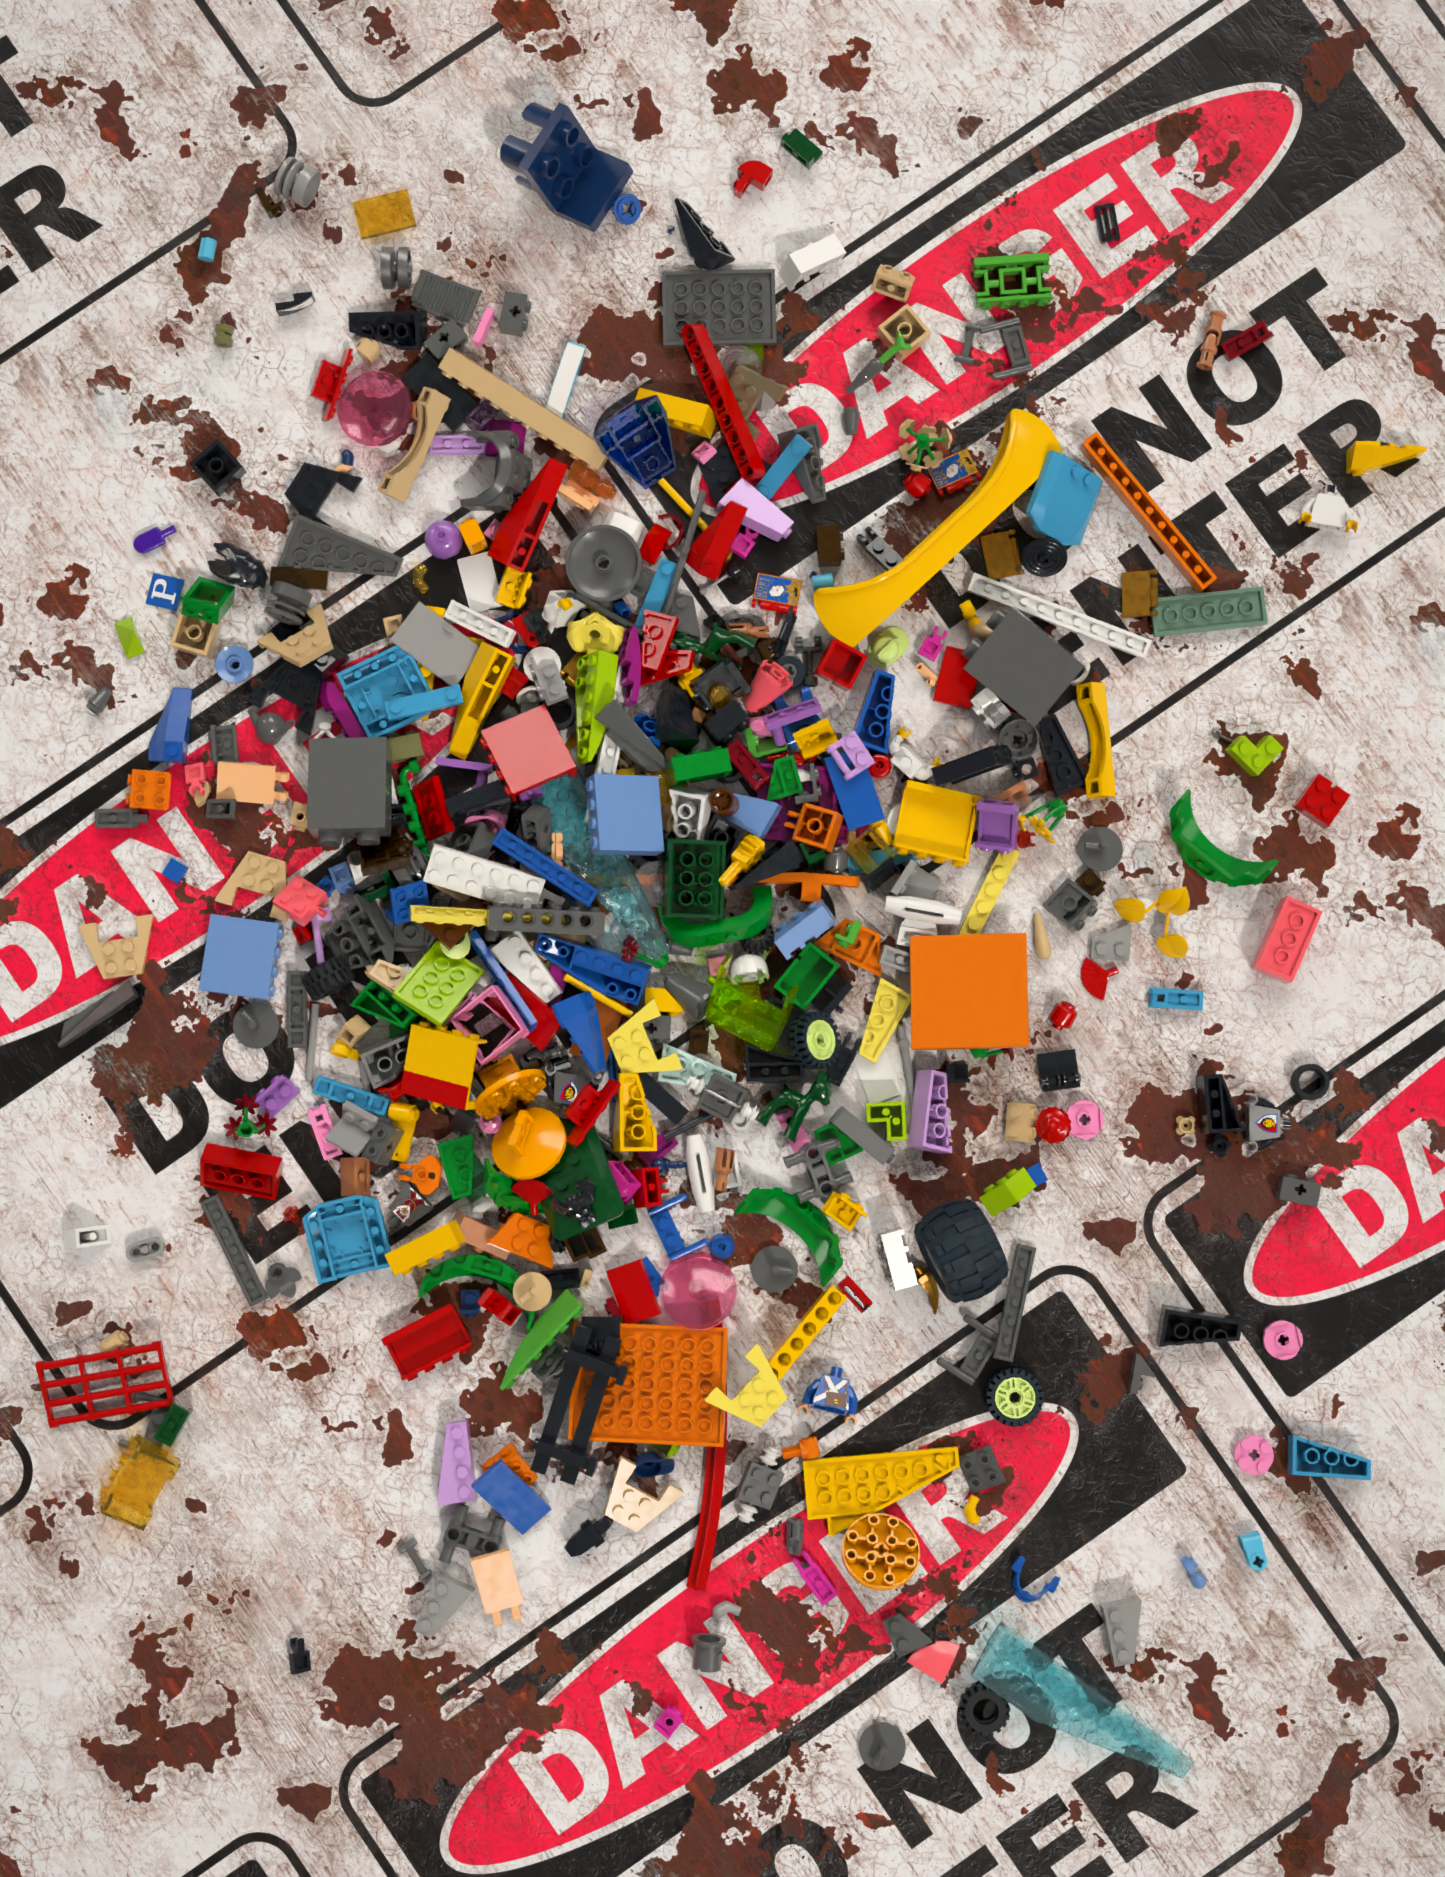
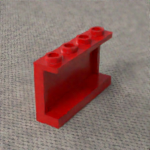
M453 1302L381 1339L384 1346H387L401 1374V1380L407 1379L408 1382L419 1377L417 1373L423 1370L427 1373L435 1369L436 1363L442 1361L444 1364L453 1359L452 1355L458 1352L462 1355L470 1351L469 1346L473 1345Z

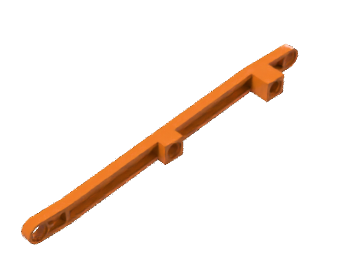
M788 872L754 884H802L800 903H813L814 901H820L821 885L859 888L860 877ZM738 873V875L731 881L729 885H731L743 873ZM574 874L592 886L663 885V874Z

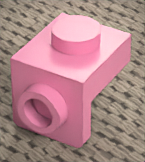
M762 716L749 717V728L752 729L753 735L757 734V737H773L771 730H767Z

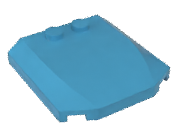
M1048 451L1025 512L1027 516L1031 517L1033 528L1047 538L1059 541L1063 546L1080 545L1103 481L1068 456L1056 451Z
M397 645L336 674L367 737H383L431 714V712L393 721L388 720L385 701L431 691L414 657L402 651Z
M359 1194L319 1203L302 1218L318 1284L358 1273L390 1267L385 1254L391 1252V1247L379 1199Z

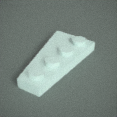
M664 1043L661 1058L677 1052L683 1069L659 1071L658 1081L685 1085L690 1075L694 1077L697 1074V1079L701 1080L704 1078L705 1085H707L715 1071L736 1082L737 1074Z

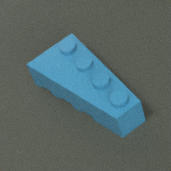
M1288 1435L1287 1475L1371 1480V1460L1295 1435Z

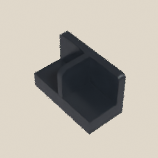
M834 974L813 998L811 1003L821 1012L830 1015L853 986L849 982L844 981L839 975Z

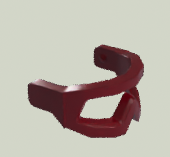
M667 513L658 515V519L667 518L674 520L679 525L680 532L675 542L664 546V550L676 548L684 538V527L681 520L676 515Z

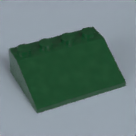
M664 839L661 917L723 919L724 887L718 882V879L725 872L726 841Z

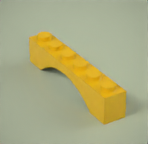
M1088 682L1076 685L1078 706L1086 720L1091 742L1090 766L1085 779L1087 799L1116 797L1105 683Z

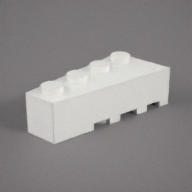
M675 786L669 789L672 798L671 811L674 817L673 830L676 839L706 840L705 832L709 826L711 811L709 800L712 793L682 786Z

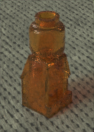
M579 461L575 462L568 474V480L573 481L585 490L595 491L598 496L605 500H613L617 493L613 484L604 479L601 480L598 474L582 465Z

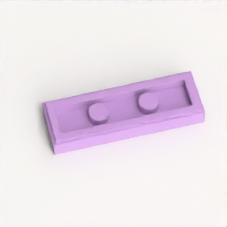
M434 435L433 443L429 447V455H486V443H476L475 438L468 437L467 435Z

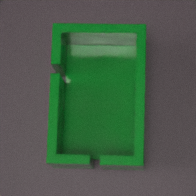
M721 746L710 748V751L703 752V750L692 751V754L684 756V753L675 754L665 765L670 787L685 785L688 779H690V783L726 777L732 771L728 748L722 749Z
M811 942L798 955L801 958L800 961L796 958L773 986L785 998L790 996V1002L802 1011L805 1010L840 966Z

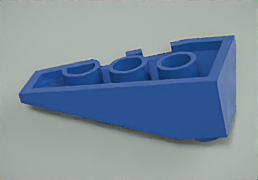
M173 688L149 742L148 762L187 765L193 689Z

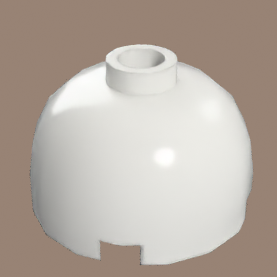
M742 953V956L737 957L731 965V982L735 985H738L737 982H743V986H752L763 983L764 978L769 979L767 963L762 957L753 953Z

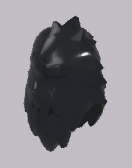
M228 542L214 543L213 546L217 549L216 552L223 556L225 560L215 559V561H207L209 570L213 574L240 587L251 588L252 590L258 587L265 588L268 576L261 560L255 559L248 551Z

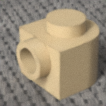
M363 337L357 344V353L365 361L372 364L381 354V346L372 339L370 341L368 338Z

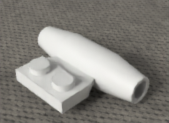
M886 896L883 911L905 918L899 925L896 944L909 947L910 936L938 935L936 924H960L962 909L940 901L913 896Z
M701 1134L686 1137V1162L691 1190L699 1213L715 1211L714 1187L717 1173L713 1169L716 1152L710 1156L708 1155ZM736 1151L733 1173L728 1174L726 1189L742 1186Z

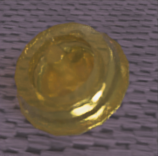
M717 687L710 694V704L714 708L722 709L732 700V693L726 687Z

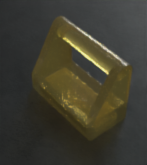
M872 826L845 848L868 875L882 863L877 865L858 843L867 834L887 855L884 861L891 856H896Z

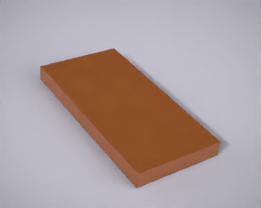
M607 996L626 1007L627 1002ZM594 998L598 1010L605 1061L607 1063L612 1049L608 1037L619 1028L623 1014ZM572 1043L569 1053L582 1057L579 1046L576 1043Z

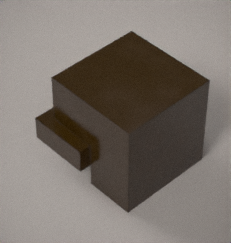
M597 1227L563 1240L573 1263L587 1256L589 1259H592L607 1252Z

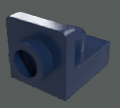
M461 1289L460 1314H465V1317L470 1318L476 1317V1314L481 1313V1306L477 1303L481 1297V1289Z

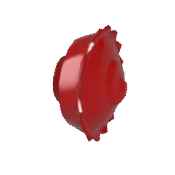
M1048 1107L1037 1115V1120L1035 1121L1036 1131L1043 1141H1047L1050 1144H1058L1069 1136L1071 1120L1063 1109Z

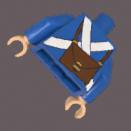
M833 1366L831 1367L830 1375L823 1374L821 1379H815L807 1387L802 1399L803 1403L798 1406V1413L801 1407H805L807 1409L806 1416L810 1408L844 1415L846 1425L847 1420L853 1418V1425H856L857 1419L854 1414L857 1411L858 1398L854 1388L849 1385V1380L841 1378L843 1369Z

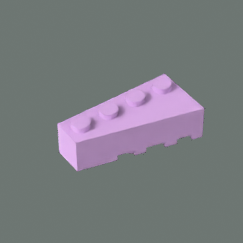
M932 1069L917 1071L908 1147L937 1154L952 1153V1146H949L951 1129H948L947 1117H950L949 1109L946 1107V1099H948L946 1073Z
M468 1419L447 1423L437 1506L475 1501L478 1498V1493L471 1486L476 1477Z

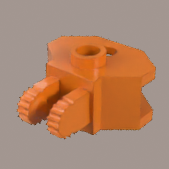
M427 1155L418 1164L415 1163L414 1165L399 1163V1168L413 1169L412 1177L398 1175L397 1180L415 1183L421 1194L432 1195L440 1187L443 1166L437 1156ZM432 1172L435 1173L434 1179L430 1176Z

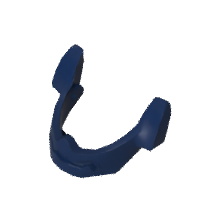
M512 608L507 610V615L498 617L495 621L503 625L508 620L514 619L524 612L520 609ZM512 643L509 648L513 649L514 654L530 652L529 647L518 645V643Z

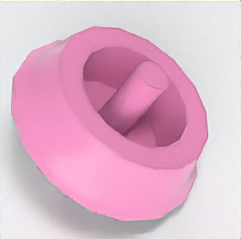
M498 1114L488 1120L481 1116L479 1119L481 1130L488 1134L498 1132L503 1124Z

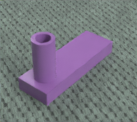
M815 697L764 715L762 718L767 730L772 732L775 745L782 746L786 744L782 726L821 713L822 708Z
M436 757L435 759L436 765L477 770L475 788L487 784L489 772L494 773L495 765L443 757Z

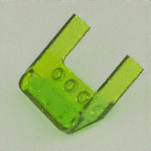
M729 952L720 963L706 1010V1019L711 1024L765 1051H770L777 1044L785 1028L799 985H794L786 996L783 1008L780 1009L727 982L726 976L733 953Z

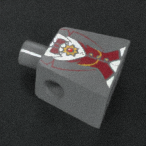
M407 1182L389 1206L394 1215L387 1223L393 1229H396L402 1222L409 1227L431 1212L435 1207L410 1182Z

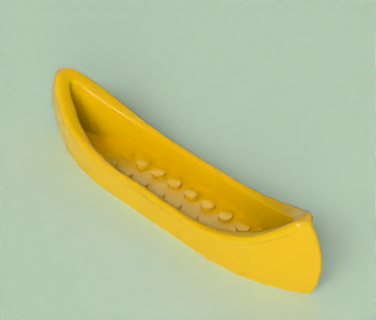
M1012 409L1007 414L999 448L992 465L979 486L960 507L906 555L903 561L892 569L871 579L855 584L819 588L814 592L813 601L816 613L828 633L854 648L920 589L1039 478L1048 451H1056L1063 454L1059 441L1051 428L1032 413L1021 409Z

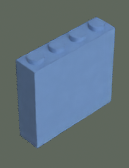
M593 774L587 778L585 788L588 791L587 809L590 815L588 827L591 829L590 848H592V854L657 856L664 852L658 776Z
M210 914L199 990L271 1001V997H274L276 986L273 985L274 978L278 976V966H276L277 959H280L281 956L279 943L284 937L282 925L273 922Z

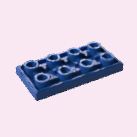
M845 752L839 753L851 771L854 770L855 767ZM832 756L824 758L848 832L885 820L868 768L846 781L843 777V772Z
M501 1458L471 1484L472 1488L522 1535L551 1510V1506Z

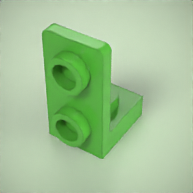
M751 728L744 729L747 749L753 757H761L787 750L786 744L776 746L773 738L758 741L757 734L753 735Z

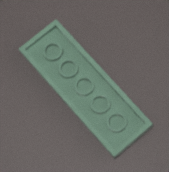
M1263 586L1158 598V607H1150L1151 611H1158V616H1151L1153 638L1264 626L1268 624Z

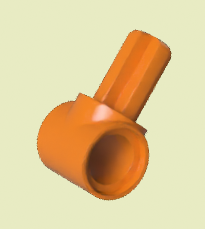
M816 1436L802 1438L799 1440L798 1445L781 1449L783 1459L802 1456V1459L807 1460L821 1456Z

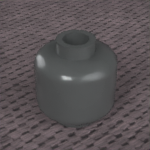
M835 844L832 853L824 851L826 858L823 859V867L828 870V873L840 874L848 867V852L841 848V845Z

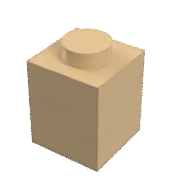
M357 1014L342 1026L337 1036L348 1047L352 1048L365 1038L371 1026Z

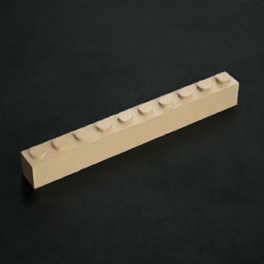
M449 347L438 367L443 370L442 374L449 379L454 377L458 380L457 384L465 389L471 388L474 390L473 394L480 399L487 398L490 400L489 404L498 410L501 407L506 411L505 415L513 420L518 418L522 421V426L529 430L535 429L538 431L537 435L546 441L549 438L554 442L553 445L562 451L566 449L570 452L569 456L579 461L581 459L585 461V466L593 471L595 469H602L613 450L464 354Z

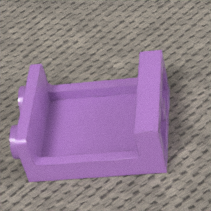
M982 798L977 802L976 810L980 811L978 840L975 842V847L980 848L982 851L999 850L998 852L1002 854L1012 852L1017 845L1019 803Z

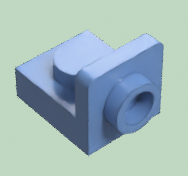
M346 861L328 868L333 884L340 895L348 894L358 888L355 885Z

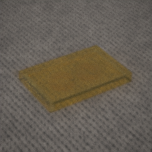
M407 189L353 202L362 240L417 227Z

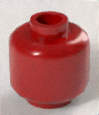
M910 471L903 480L904 490L916 499L922 496L926 497L932 489L929 487L931 479L919 471Z
M873 755L872 758L875 764L868 768L871 778L882 780L891 771V761L886 755Z
M1066 1001L1056 1003L1049 1015L1050 1021L1053 1022L1052 1026L1061 1031L1063 1028H1071L1078 1015L1075 1010L1076 1007Z

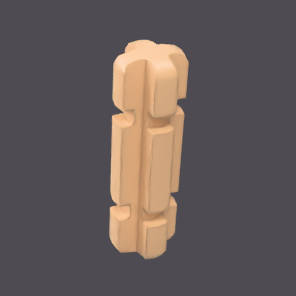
M552 833L551 859L563 867V862H561V859H563V844H561L563 834Z

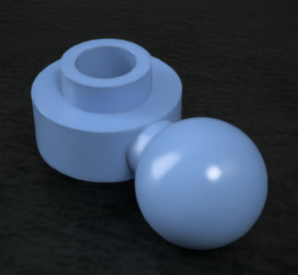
M1185 1555L1179 1559L1191 1576L1192 1586L1197 1589L1203 1588L1207 1582L1206 1577L1202 1573L1197 1572L1196 1567L1198 1565L1192 1556L1188 1558Z

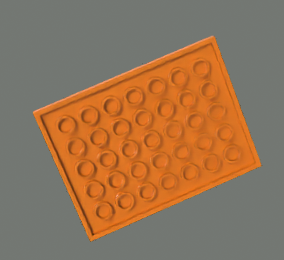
M573 1321V1337L577 1325H582V1322ZM620 1323V1339H622L620 1345V1356L616 1357L615 1363L621 1365L623 1361H627L631 1365L622 1386L615 1384L616 1379L610 1377L589 1441L724 1447L725 1411L707 1403L704 1399L716 1386L726 1395L728 1328ZM580 1367L570 1398L568 1440H573L595 1373V1371Z

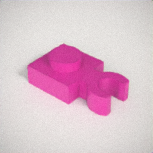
M746 527L744 534L741 532L738 534L731 549L732 552L744 560L756 543L753 540L759 535L758 532L750 533V528Z
M938 626L934 627L932 638L926 636L918 651L919 655L932 662L936 660L944 645L939 641L943 640L947 635V631H944L941 636L937 635Z

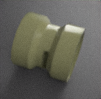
M216 324L214 345L221 348L233 347L232 335L234 334V327L228 324Z

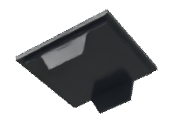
M892 856L862 880L867 894L872 893L874 895V891L896 872L900 874Z

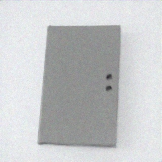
M420 601L389 639L390 642L414 657L418 663L449 686L460 682L479 649L476 643Z

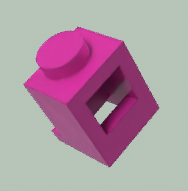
M668 1704L653 1722V1727L669 1739L684 1719L682 1716L683 1712L674 1705L672 1707ZM669 1718L673 1720L671 1725L666 1723V1720Z

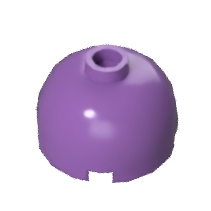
M445 520L436 521L426 530L425 545L434 557L443 560L457 555L461 550L463 544L462 534L459 528L452 522Z

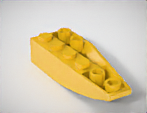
M483 641L465 675L461 692L464 704L458 706L448 751L466 761L517 659Z

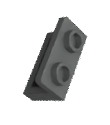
M210 725V730L208 731V740L212 742V749L209 750L210 760L218 765L219 761L240 763L237 726Z

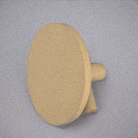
M525 1273L516 1280L513 1286L514 1300L524 1310L538 1311L544 1308L551 1299V1284L540 1273Z

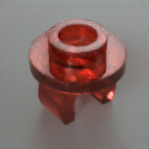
M1020 830L1017 834L1018 847L1022 849L1034 847L1035 843L1030 842V837L1036 836V834L1028 830Z
M296 1205L287 1207L282 1214L284 1216L282 1220L284 1222L291 1220L297 1226L302 1221L301 1216L296 1213L298 1207Z

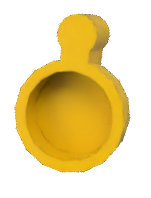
M336 1038V1042L332 1044L329 1051L330 1054L353 1061H358L359 1058L357 1050L348 1047L340 1038Z

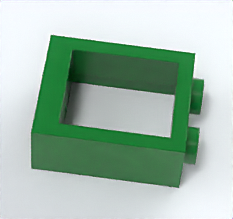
M199 576L183 597L181 614L218 625L234 603L235 587ZM197 597L204 598V599H207V600H210V601L217 602L218 604H217V605L211 604V603H208V602H204V601L198 600V599H196V598H197Z

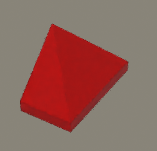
M655 523L646 534L641 545L640 553L642 559L654 565L672 532Z

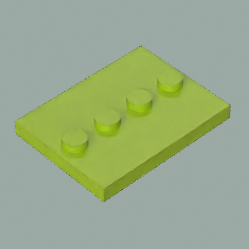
M436 941L396 988L392 997L441 1027L482 978L485 970L466 958L452 959L447 957L441 949L440 942Z

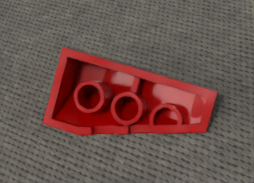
M730 500L691 545L686 563L698 574L717 581L725 566L748 508Z

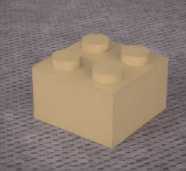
M908 304L904 305L879 325L877 329V335L888 348L894 345L898 331L902 333L904 342L912 346V350L903 349L894 354L900 362L927 342L931 335V331Z
M180 611L170 645L176 650L211 660L222 623L219 622L216 625L183 615Z

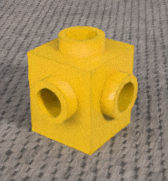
M693 664L690 672L678 675L680 680L677 682L680 688L686 690L691 697L695 695L691 691L694 687L690 681L702 674V669H697Z

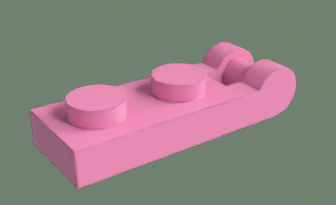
M326 1103L321 1104L319 1108L308 1109L307 1114L324 1161L344 1154L342 1149L325 1140V1136L334 1127ZM323 1115L324 1120L318 1122L316 1117Z
M790 1107L787 1108V1111L775 1114L783 1132L788 1126L785 1120L792 1117L794 1110ZM802 1124L795 1143L787 1139L794 1153L798 1152V1149L806 1142H810ZM814 1148L808 1151V1156L815 1154Z

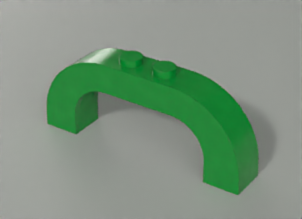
M771 885L753 888V906L745 914L736 917L694 924L684 921L681 917H661L662 905L657 906L661 927H665L663 931L669 939L686 947L715 946L721 943L750 938L760 933L772 919L774 902Z

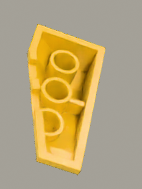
M1355 441L1346 451V473H1350L1352 476H1363L1365 473L1419 457L1427 451V447L1403 445L1398 448L1396 443L1380 446V442Z
M618 1073V1082L621 1083V1086L616 1094L613 1152L657 1151V1131L650 1116V1109L647 1107L644 1098L645 1094L638 1073Z

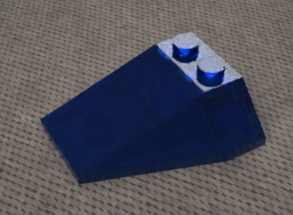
M657 395L632 402L605 420L593 436L601 452L644 489H648L677 469L667 412Z

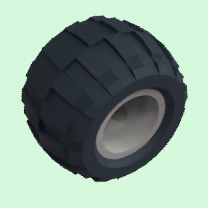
M967 1198L963 1201L957 1199L945 1202L930 1210L921 1218V1222L915 1224L914 1234L921 1254L937 1285L949 1301L958 1303L960 1301L968 1302L979 1299L994 1291L1002 1284V1280L1007 1278L1009 1268L1003 1249L990 1223L975 1202Z

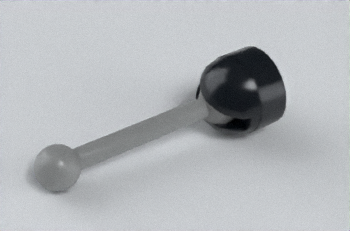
M733 562L727 567L725 575L710 585L701 587L699 592L704 595L707 593V590L727 577L735 579L741 576L742 573L736 563Z

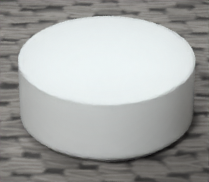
M737 1112L731 1124L734 1129L744 1131L749 1127L750 1122H747L746 1117L740 1119L739 1112Z

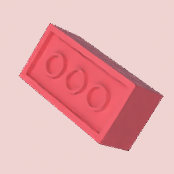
M1289 896L1281 898L1251 969L1284 984L1293 982L1323 911Z

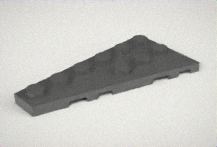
M298 513L277 567L397 577L404 558Z

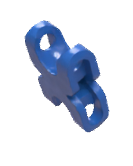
M808 686L801 688L802 702L813 698ZM781 695L774 700L776 711L790 707ZM817 714L784 725L783 732L789 748L792 749L797 746L793 733L802 727H808L821 721Z

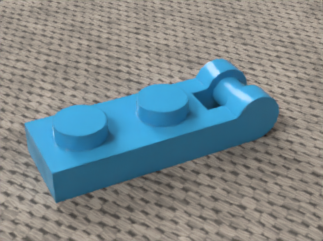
M1149 988L1150 1001H1148V1007L1203 1010V991ZM1158 995H1163V1002H1158Z

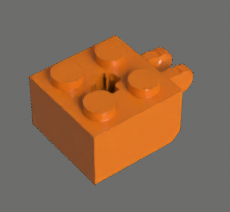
M803 803L800 813L788 811L787 815L792 818H798L796 825L791 822L784 823L785 827L794 830L792 840L832 853L844 816L838 812L808 803Z

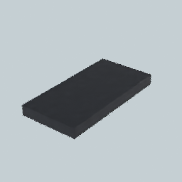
M427 353L401 379L418 397L423 387L437 390L451 399L448 410L444 413L441 421L454 433L481 407L457 384L458 382L453 377L449 379L442 374L443 370L438 368L440 364Z

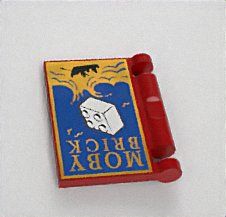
M967 448L943 458V462L937 468H927L940 498L944 497L943 489H946L947 494L950 495L974 484L972 478L974 475L978 482L982 480Z
M757 573L751 607L755 608L756 601H760V609L788 614L789 607H793L792 614L796 615L802 580Z

